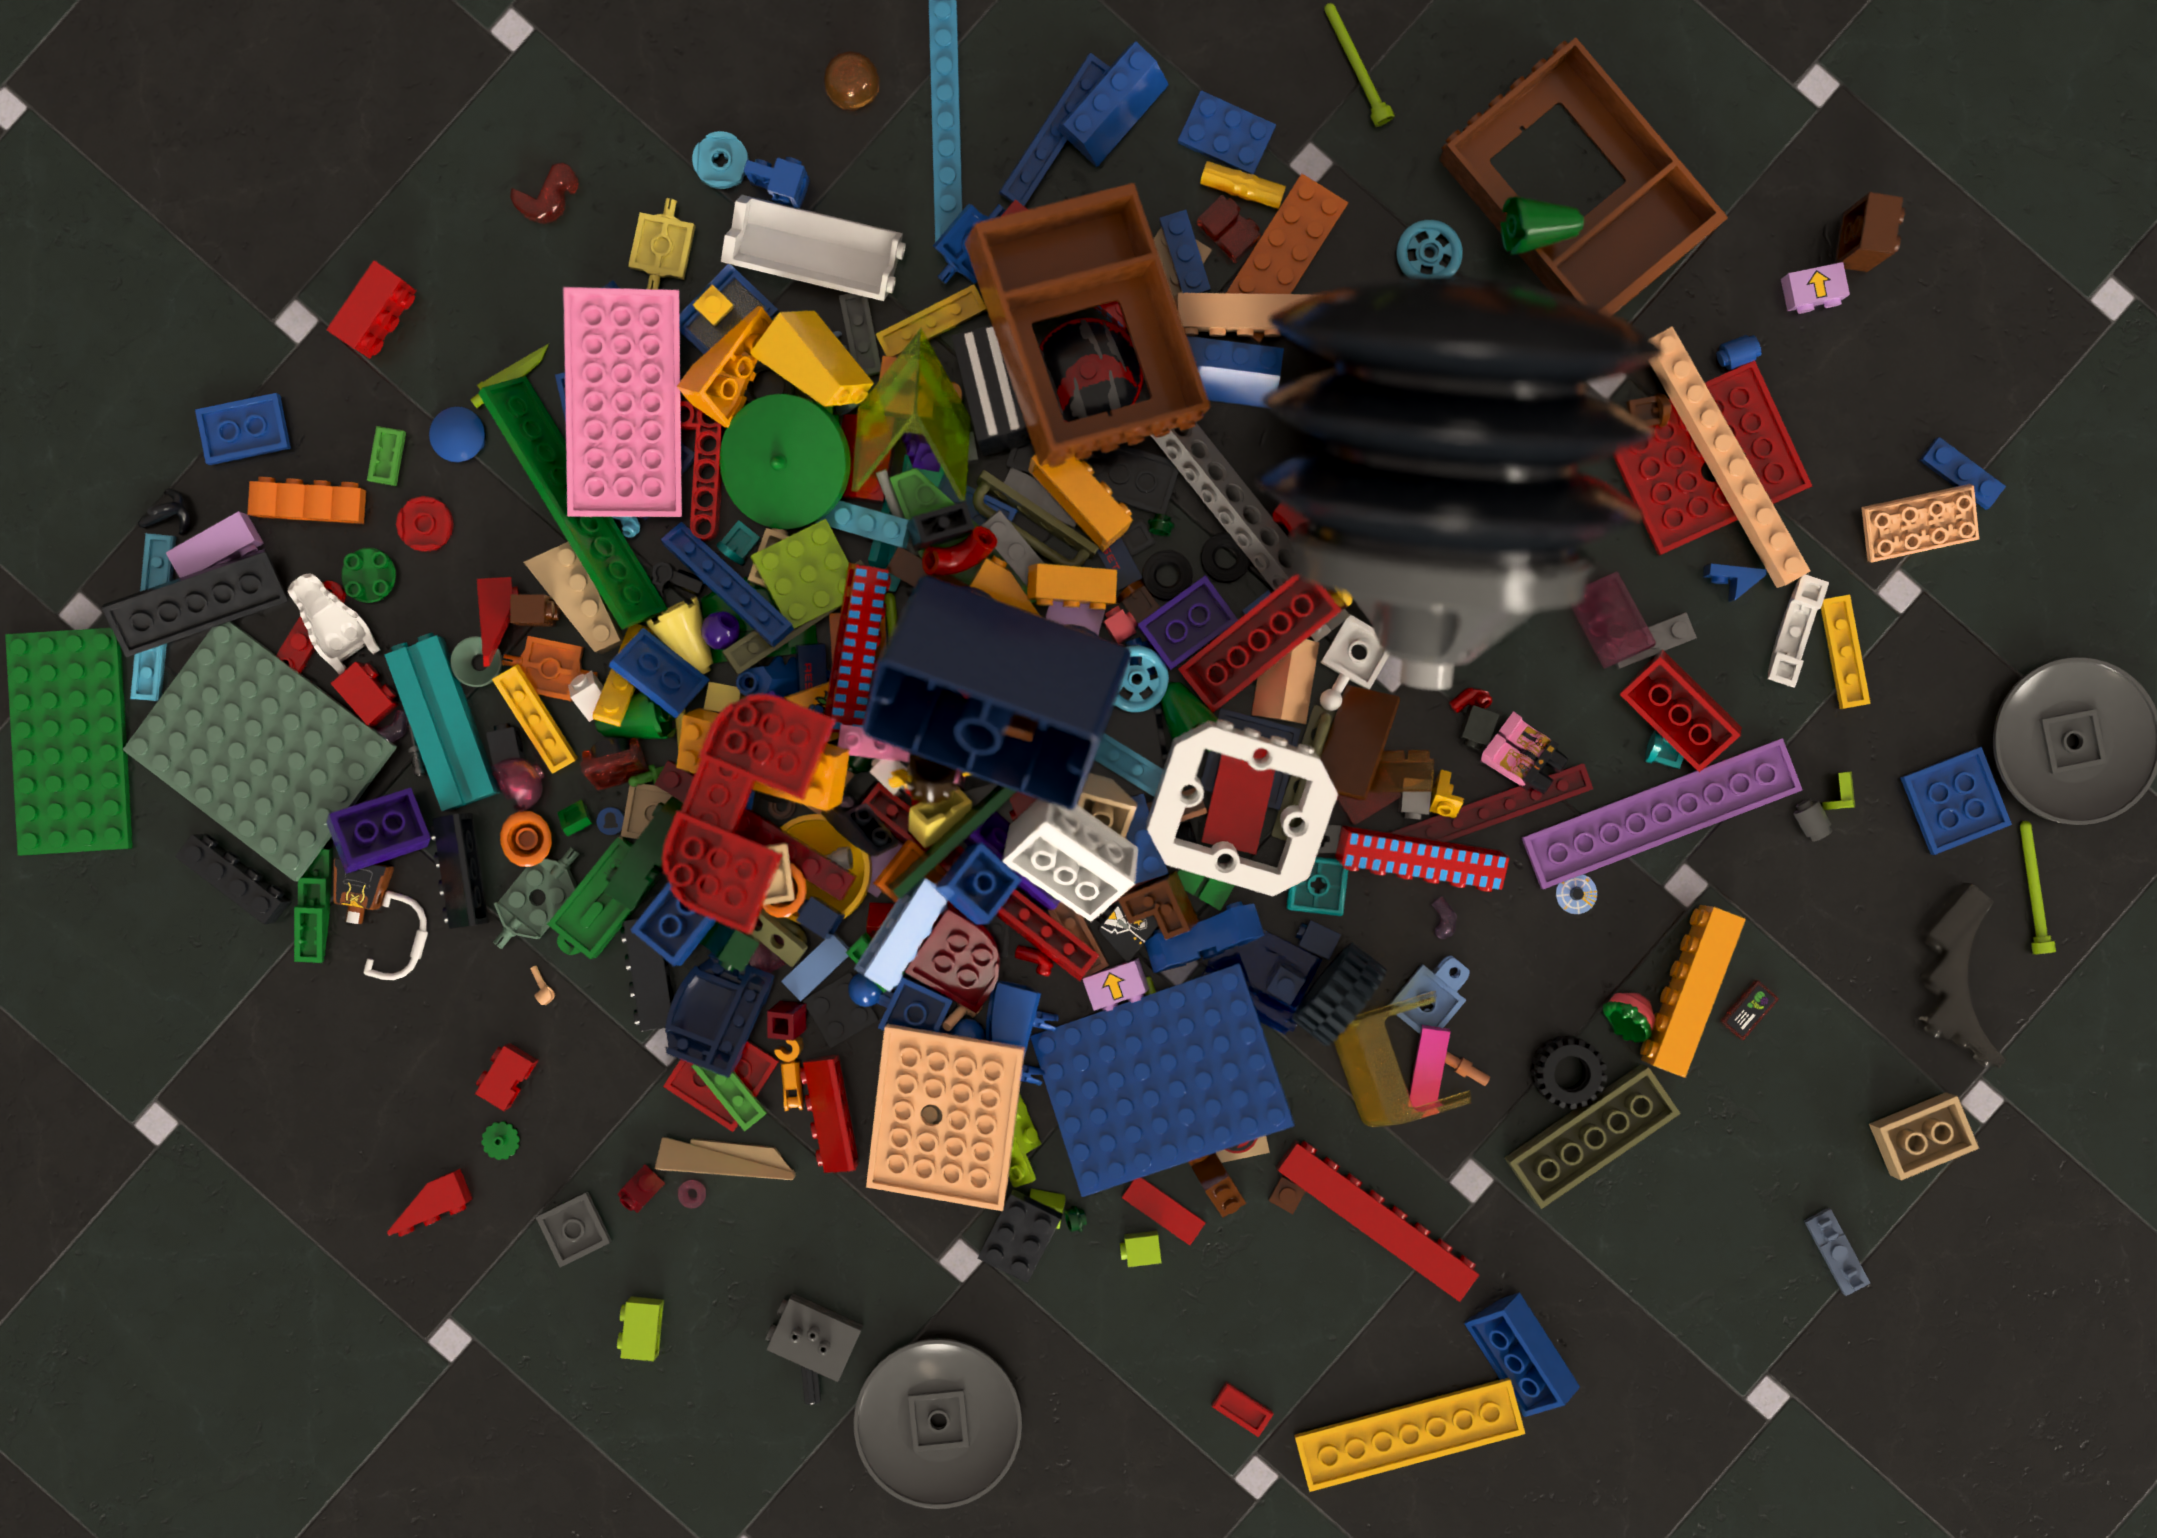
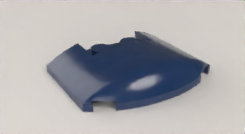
M710 953L708 955L710 959L698 967L695 966L688 973L673 998L665 1027L668 1047L665 1046L668 1055L729 1078L742 1057L741 1053L763 1004H766L775 976L749 965H746L743 972L735 968L733 971H729L719 965V959L713 953Z

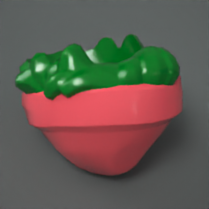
M1616 993L1607 1003L1603 1004L1604 1015L1609 1020L1612 1028H1614V1034H1622L1624 1041L1631 1040L1632 1042L1640 1043L1651 1037L1656 1018L1652 1005L1646 997L1639 993Z

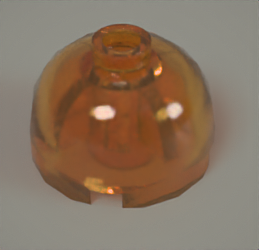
M852 51L840 53L831 59L825 69L824 85L832 102L847 110L860 109L859 107L873 102L878 93L880 81L877 69L871 60L859 52Z

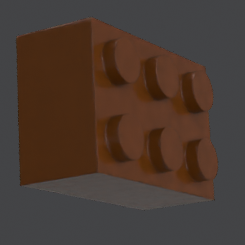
M1869 192L1843 212L1835 264L1843 262L1846 269L1868 272L1893 255L1894 252H1897L1901 240L1900 235H1897L1898 227L1905 215V208L1902 207L1903 197Z

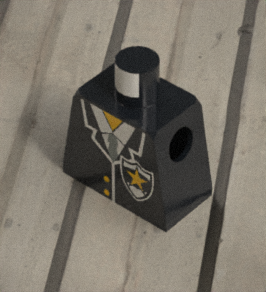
M1120 902L1116 906L1111 904L1099 914L1104 920L1099 925L1098 930L1127 962L1132 959L1158 926L1154 915L1129 924Z

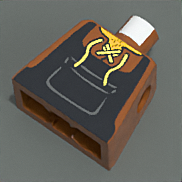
M334 858V903L348 906L345 922L362 924L365 909L376 910L381 907L394 871V866L374 864L346 874L340 858Z

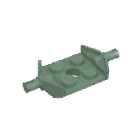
M570 847L558 861L544 858L541 863L532 867H526L502 898L494 903L503 925L502 932L493 941L497 947L503 949L510 938L516 935L540 939L550 926L547 923L577 888L576 881L570 871V865L580 855L578 851H575L576 849ZM537 889L542 890L546 896L545 902L542 905H536L532 901V894Z

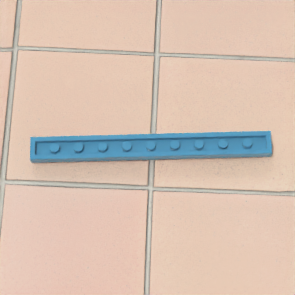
M929 0L935 242L963 211L957 0Z

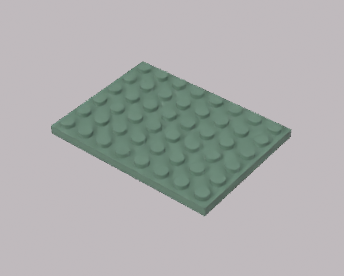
M230 621L211 628L125 745L123 751L290 879L299 881L331 838V833L326 823L328 814L354 806L397 746L371 726L366 725L363 720Z

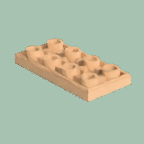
M1971 484L1861 507L1867 561L1869 562L1979 539L1974 485Z

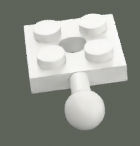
M1352 615L1344 621L1320 662L1339 673L1332 689L1325 690L1320 697L1322 707L1328 711L1337 710L1341 706V693L1349 680L1364 689L1370 690L1389 657L1379 645L1373 627ZM1354 645H1361L1365 648L1366 656L1364 659L1357 660L1352 656L1351 649Z

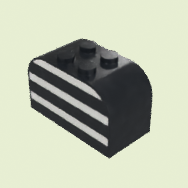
M989 325L951 335L977 441L983 456L1030 443L1031 438L993 326Z

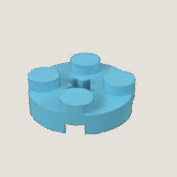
M723 131L712 132L695 146L692 156L693 167L701 181L708 186L716 189L731 188L741 184L746 175L744 167L746 161L749 160L748 152L742 142L733 134ZM719 154H724L725 159H728V162L723 167H718L717 163H713L714 159L719 158Z

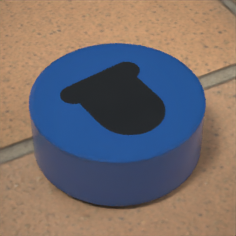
M614 807L603 809L597 816L599 830L606 835L619 834L622 831L624 813Z

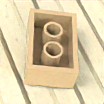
M1943 1093L1869 1124L1890 1176L1899 1180L1906 1179L1979 1149L1958 1096L1949 1093Z

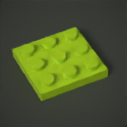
M826 519L751 555V559L778 611L793 625L794 629L842 606L849 562Z

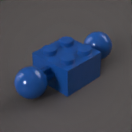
M860 972L854 975L849 982L848 993L855 1004L862 1007H870L877 1003L887 1008L878 1026L883 1031L887 1024L985 1040L982 1026L973 1019H961L951 1031L944 1030L942 1023L946 1020V1015L953 1000L906 975L902 976L894 993L888 990L883 993L871 979Z

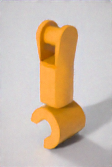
M799 1036L794 1041L786 1040L792 1046V1051H788L784 1046H778L774 1050L776 1056L784 1061L781 1063L785 1111L797 1107L799 1110L804 1109L800 1062L798 1060L795 1061V1058L803 1050V1040ZM797 1089V1096L789 1097V1090Z

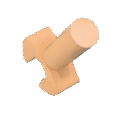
M957 1003L958 1007L942 1023L943 1029L951 1031L966 1014L974 1018L982 1010L983 1005L975 1013Z

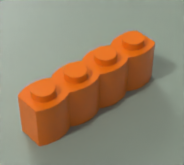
M258 477V481L249 482L247 515L259 518L364 524L366 490L358 488V483L341 482L340 487L331 486L329 481L314 480L313 485H303V480L287 478L286 483H275L276 479L271 477Z

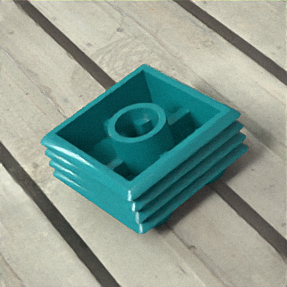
M1316 857L1309 878L1288 889L1287 909L1342 916L1344 913L1348 870L1344 869L1337 859ZM1316 877H1320V882L1325 883V887L1320 888L1319 893H1315V889L1310 886L1311 882L1316 881Z

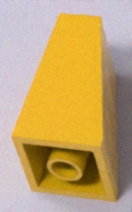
M815 311L779 312L750 352L753 357L823 406L859 404L866 399L868 390L874 384Z

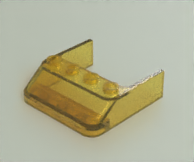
M1435 991L1356 1015L1354 1021L1334 1041L1359 1116L1365 1125L1381 1127L1404 1124L1471 1103L1472 1095L1469 1090L1413 1107L1385 1027V1020L1389 1016L1436 1002L1437 994Z

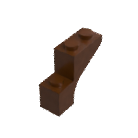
M1216 1152L1188 1162L1222 1218L1236 1212L1241 1206L1246 1204Z

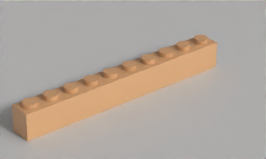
M1673 326L1652 337L1651 340L1660 345L1665 354L1661 358L1650 362L1776 588L1785 586L1811 572Z

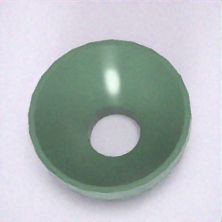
M475 636L462 640L454 648L451 655L453 674L461 683L471 687H483L492 683V679L499 675L502 670L500 650L497 649L489 667L483 671H477L473 666V660L477 655H483L481 637Z

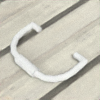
M386 891L382 906L389 907L391 898L411 905L418 914L420 926L417 929L410 954L412 958L403 970L396 973H383L372 970L374 960L367 958L364 974L383 980H396L405 977L411 972L418 959H421L428 935L424 909L416 900L392 891Z

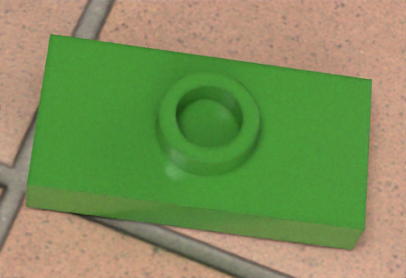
M376 426L367 481L397 486L406 437L405 431Z

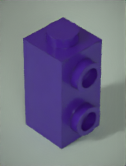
M911 417L909 426H905L902 433V443L905 444L906 455L909 456L913 468L939 473L947 449L938 422Z

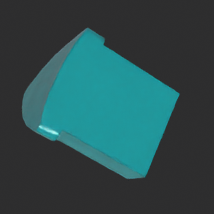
M738 520L716 546L732 561L743 566L746 562L744 559L761 538Z
M1654 730L1646 748L1645 762L1650 764L1656 762L1680 769L1684 757Z

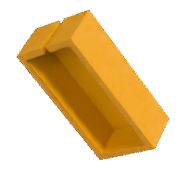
M1034 455L1031 458L1028 471L1094 544L1099 546L1102 552L1128 530L1133 521L1130 517L1132 515L1131 511L1124 503L1120 502L1118 504L1111 496L1113 492L1103 481L1099 483L1092 475L1094 471L1084 460L1080 462L1075 457L1065 459L1066 463L1050 468L1049 464L1040 466L1037 456Z

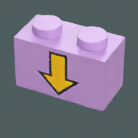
M1843 262L1788 273L1781 279L1787 311L1797 310L1798 314L1810 312L1817 305L1824 304L1825 308L1841 305V300L1850 295Z
M1139 958L1098 971L1083 978L1093 1010L1102 1008V1011L1113 1010V1007L1118 1006L1117 1002L1126 999L1131 1003L1139 1001L1144 997L1143 993L1150 989Z

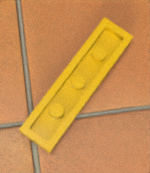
M973 284L875 335L886 356L897 357L986 312L987 308Z
M1850 595L1824 599L1821 612L1840 709L1871 704Z
M639 624L630 626L618 653L642 628H645L656 638L657 636L649 627ZM612 668L593 711V719L620 727L636 687Z
M519 664L492 679L552 774L578 759Z

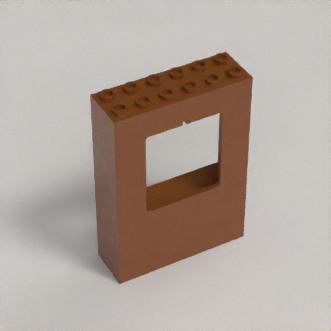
M1574 38L1570 43H1567L1565 40L1552 51L1554 54L1547 61L1544 58L1531 69L1532 72L1526 79L1523 76L1517 79L1510 86V90L1505 94V97L1500 94L1488 105L1489 108L1483 115L1480 112L1475 114L1467 122L1468 125L1463 129L1462 133L1456 130L1446 139V144L1441 148L1443 153L1439 161L1501 233V222H1506L1507 213H1502L1503 205L1507 198L1518 195L1492 166L1490 159L1522 133L1520 127L1525 131L1556 104L1562 105L1625 182L1583 217L1584 226L1577 237L1519 254V256L1552 294L1595 306L1602 312L1612 316L1711 234L1728 217L1580 41Z
M1134 183L974 224L965 242V246L1040 466L1049 464L1050 468L1057 467L1066 463L1065 459L1075 457L1076 460L1090 457L1093 451L1102 449L1103 453L1117 449L1119 447L1118 444L1128 442V445H1134L1144 441V437L1153 434L1155 438H1159L1169 434L1170 429L1177 427L1181 431L1196 426V421L1204 418L1203 414L1211 406ZM1116 301L1119 303L1151 398L1150 400L1111 410L1110 417L1107 412H1103L1075 421L1065 422L1034 335L1032 323Z

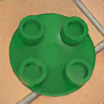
M359 549L344 558L341 573L342 584L346 594L353 599L364 603L377 602L386 597L392 590L396 579L395 566L390 557L379 549Z

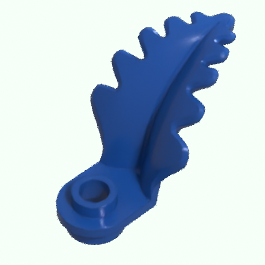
M775 656L769 666L745 670L737 677L736 686L744 696L767 694L773 690L776 696L781 695L782 698L797 693L796 658L790 657L785 665L781 656ZM826 669L828 682V680L830 679L831 671H828ZM750 678H753L754 685L752 688L749 686Z

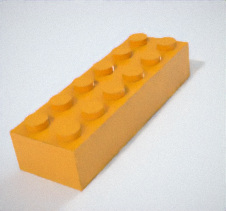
M697 708L683 714L676 768L696 773L701 758H698L711 724L719 713ZM826 744L805 800H800L755 781L752 790L829 811L842 803L850 750Z
M1700 905L1699 909L1693 911L1690 918L1691 930L1689 935H1685L1681 941V956L1679 961L1676 960L1672 965L1670 985L1663 989L1660 997L1662 1006L1659 1013L1656 1012L1654 1014L1656 1021L1651 1032L1652 1035L1641 1046L1640 1054H1642V1061L1686 1077L1746 919L1716 907Z

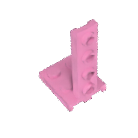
M841 725L838 747L849 749V755L908 763L910 752L867 737L862 731L863 727ZM957 769L954 784H957L960 789H964L966 776H963V771Z

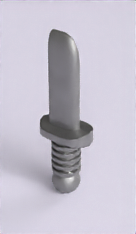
M409 724L412 747L408 749V753L412 754L414 774L420 777L425 773L423 759Z

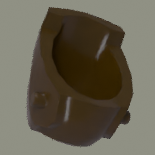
M910 752L907 768V789L910 790L913 800L927 804L942 803L951 798L952 791H957L958 785L954 784L957 769Z

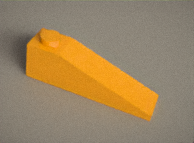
M757 306L698 359L677 385V388L693 406L726 428L729 427L733 417L744 407L747 399L744 393L749 381L754 382L757 374L753 371L758 359L753 357L750 352L773 322L761 306Z

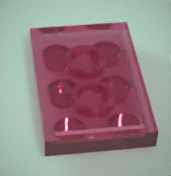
M1618 571L1586 585L1584 599L1577 604L1570 605L1604 669L1652 648L1656 644Z

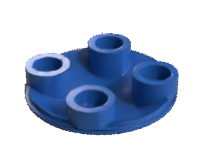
M447 408L440 412L432 421L429 431L430 443L440 457L450 462L469 460L485 446L483 423L474 412L467 408Z

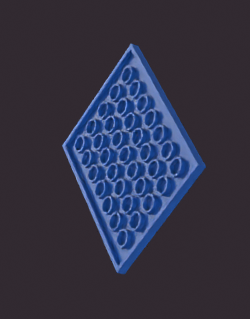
M1241 964L1142 997L1139 1001L1127 1002L1113 1007V1010H1104L1058 1026L1054 1032L1047 1030L1030 1036L1040 1069L1045 1071L1043 1078L1082 1197L1295 1126Z

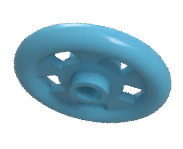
M1422 220L1416 222L1403 232L1398 241L1397 261L1402 272L1407 277H1452L1461 265L1463 249L1460 238L1449 225L1441 221ZM1425 231L1429 239L1418 243L1415 236ZM1440 234L1449 242L1445 247H1442L1435 240ZM1426 249H1431L1434 252L1432 258L1425 256L1424 251ZM1408 250H1416V261H1409ZM1443 254L1451 258L1446 268L1439 264ZM1421 265L1433 267L1432 275L1420 273Z
M1140 645L1127 646L1131 652V657H1141V666H1130L1129 661L1120 691L1125 687L1126 690L1133 694L1129 700L1118 694L1115 706L1128 712H1143L1156 706L1164 697L1169 683L1168 669L1163 659L1152 649ZM1154 666L1158 678L1150 680L1147 668ZM1134 674L1140 675V683L1133 684L1131 678ZM1149 686L1153 693L1148 698L1143 699L1139 693Z

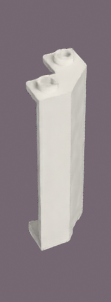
M741 195L735 201L732 227L724 237L721 262L884 301L889 293L892 294L896 283L894 273L898 259H903L906 243H902L903 233Z

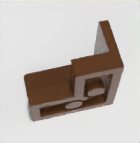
M1176 871L1128 889L1118 898L1129 924L1154 915L1165 940L1190 931L1198 923L1196 913Z

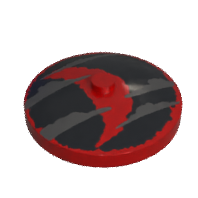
M1096 318L1075 319L1054 329L1041 343L1039 349L1065 422L1075 421L1103 412H1107L1110 417L1111 410L1136 403L1142 388L1143 373L1130 336L1118 326Z

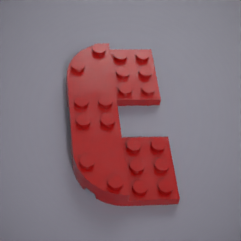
M766 694L746 696V698L729 704L718 714L711 724L698 758H701L682 809L676 812L664 844L662 859L664 874H667L672 887L671 891L680 902L697 913L747 934H752L783 853L737 835L735 831L755 781L800 800H805L836 722L835 719L787 699Z

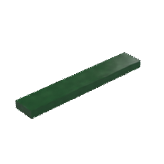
M997 785L889 885V888L898 898H902L1017 791Z

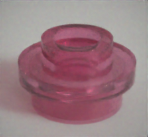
M697 1180L684 1182L678 1190V1199L687 1208L700 1206L706 1198V1189ZM689 1189L696 1190V1198L688 1196Z

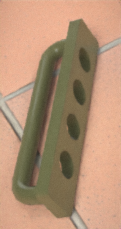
M983 470L978 477L976 483L979 486L973 494V505L982 516L989 519L996 513L995 510L987 506L983 501L987 492H990L1078 551V553L1072 560H1069L1009 520L1033 550L1056 565L1081 567L1087 558L1092 560L1099 546L987 471Z
M1315 705L1301 744L1314 748V753H1317L1318 757L1321 758L1337 712L1328 711L1321 706ZM1318 727L1314 740H1312L1311 732L1314 728ZM1290 775L1281 808L1278 811L1271 832L1272 837L1284 841L1287 840L1288 836L1283 830L1280 816L1288 806H1299L1307 779ZM1297 780H1300L1295 793L1293 785ZM1294 817L1290 820L1289 826L1298 827L1303 819Z
M762 907L758 918L761 920L763 927L755 925L752 935L789 966L793 967L808 948L805 932L792 920L786 917L777 918L769 915ZM774 934L783 938L784 945H780L775 941Z

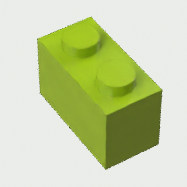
M630 1297L626 1304H622L620 1321L624 1322L623 1332H619L617 1349H621L620 1358L654 1361L658 1357L664 1300Z

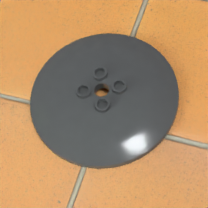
M2066 658L2041 665L2022 677L2012 687L1998 711L1994 725L1993 749L2001 778L2009 791L2022 805L2050 821L2070 825H2087L2112 819L2135 805L2155 779L2157 774V709L2149 694L2135 678L2110 663L2091 658ZM2070 734L2078 737L2079 744L2075 749H2071L2067 745V737Z
M952 1339L920 1340L900 1347L880 1361L867 1377L855 1407V1442L860 1458L869 1474L892 1496L903 1502L923 1508L945 1509L958 1507L988 1493L1010 1469L1021 1439L1022 1413L1017 1392L1006 1372L993 1358L982 1350ZM936 1413H941L946 1417L947 1423L942 1427H936L932 1424L931 1417Z

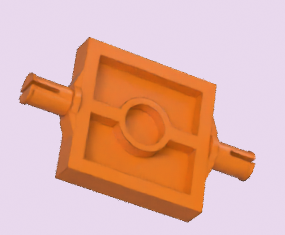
M532 636L527 637L525 650L521 657L504 654V659L513 660V662L502 660V665L513 667L519 664L538 695L573 701L570 697L568 685L578 675H585L590 672L582 670L581 661L584 647ZM593 672L598 677V672Z

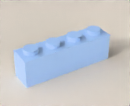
M923 877L902 898L897 900L856 964L855 970L888 991H891L900 982L902 972L907 964L916 957L919 945L931 933L933 923L938 915L947 908L948 900L935 889L937 885Z

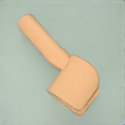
M533 966L530 969L540 988L534 996L541 1005H547L554 999L555 992L546 985L538 967Z

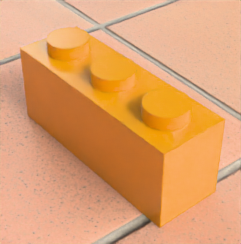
M1038 563L1028 566L1027 599L1036 600V605L1053 606L1054 601L1063 602V607L1079 608L1081 603L1089 604V609L1106 610V605L1116 604L1117 570Z

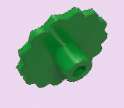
M504 1121L500 1123L494 1122L482 1134L483 1140L481 1144L484 1146V1152L488 1153L490 1158L495 1157L496 1160L508 1159L509 1156H513L516 1149L519 1148L518 1142L520 1137L517 1135L518 1130L514 1129L512 1124H506Z

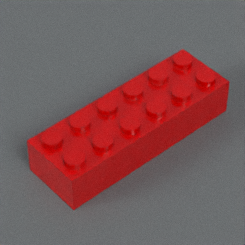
M1295 574L1178 670L1210 711L1214 713L1348 607V605L1335 589L1317 585Z

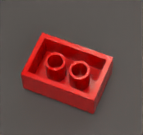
M373 261L326 330L370 359L372 355L378 354L382 349L383 339L388 332H392L399 323L398 317L403 310L408 309L412 305L416 290L391 271Z

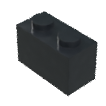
M966 501L913 516L906 525L915 552L967 537L975 528Z

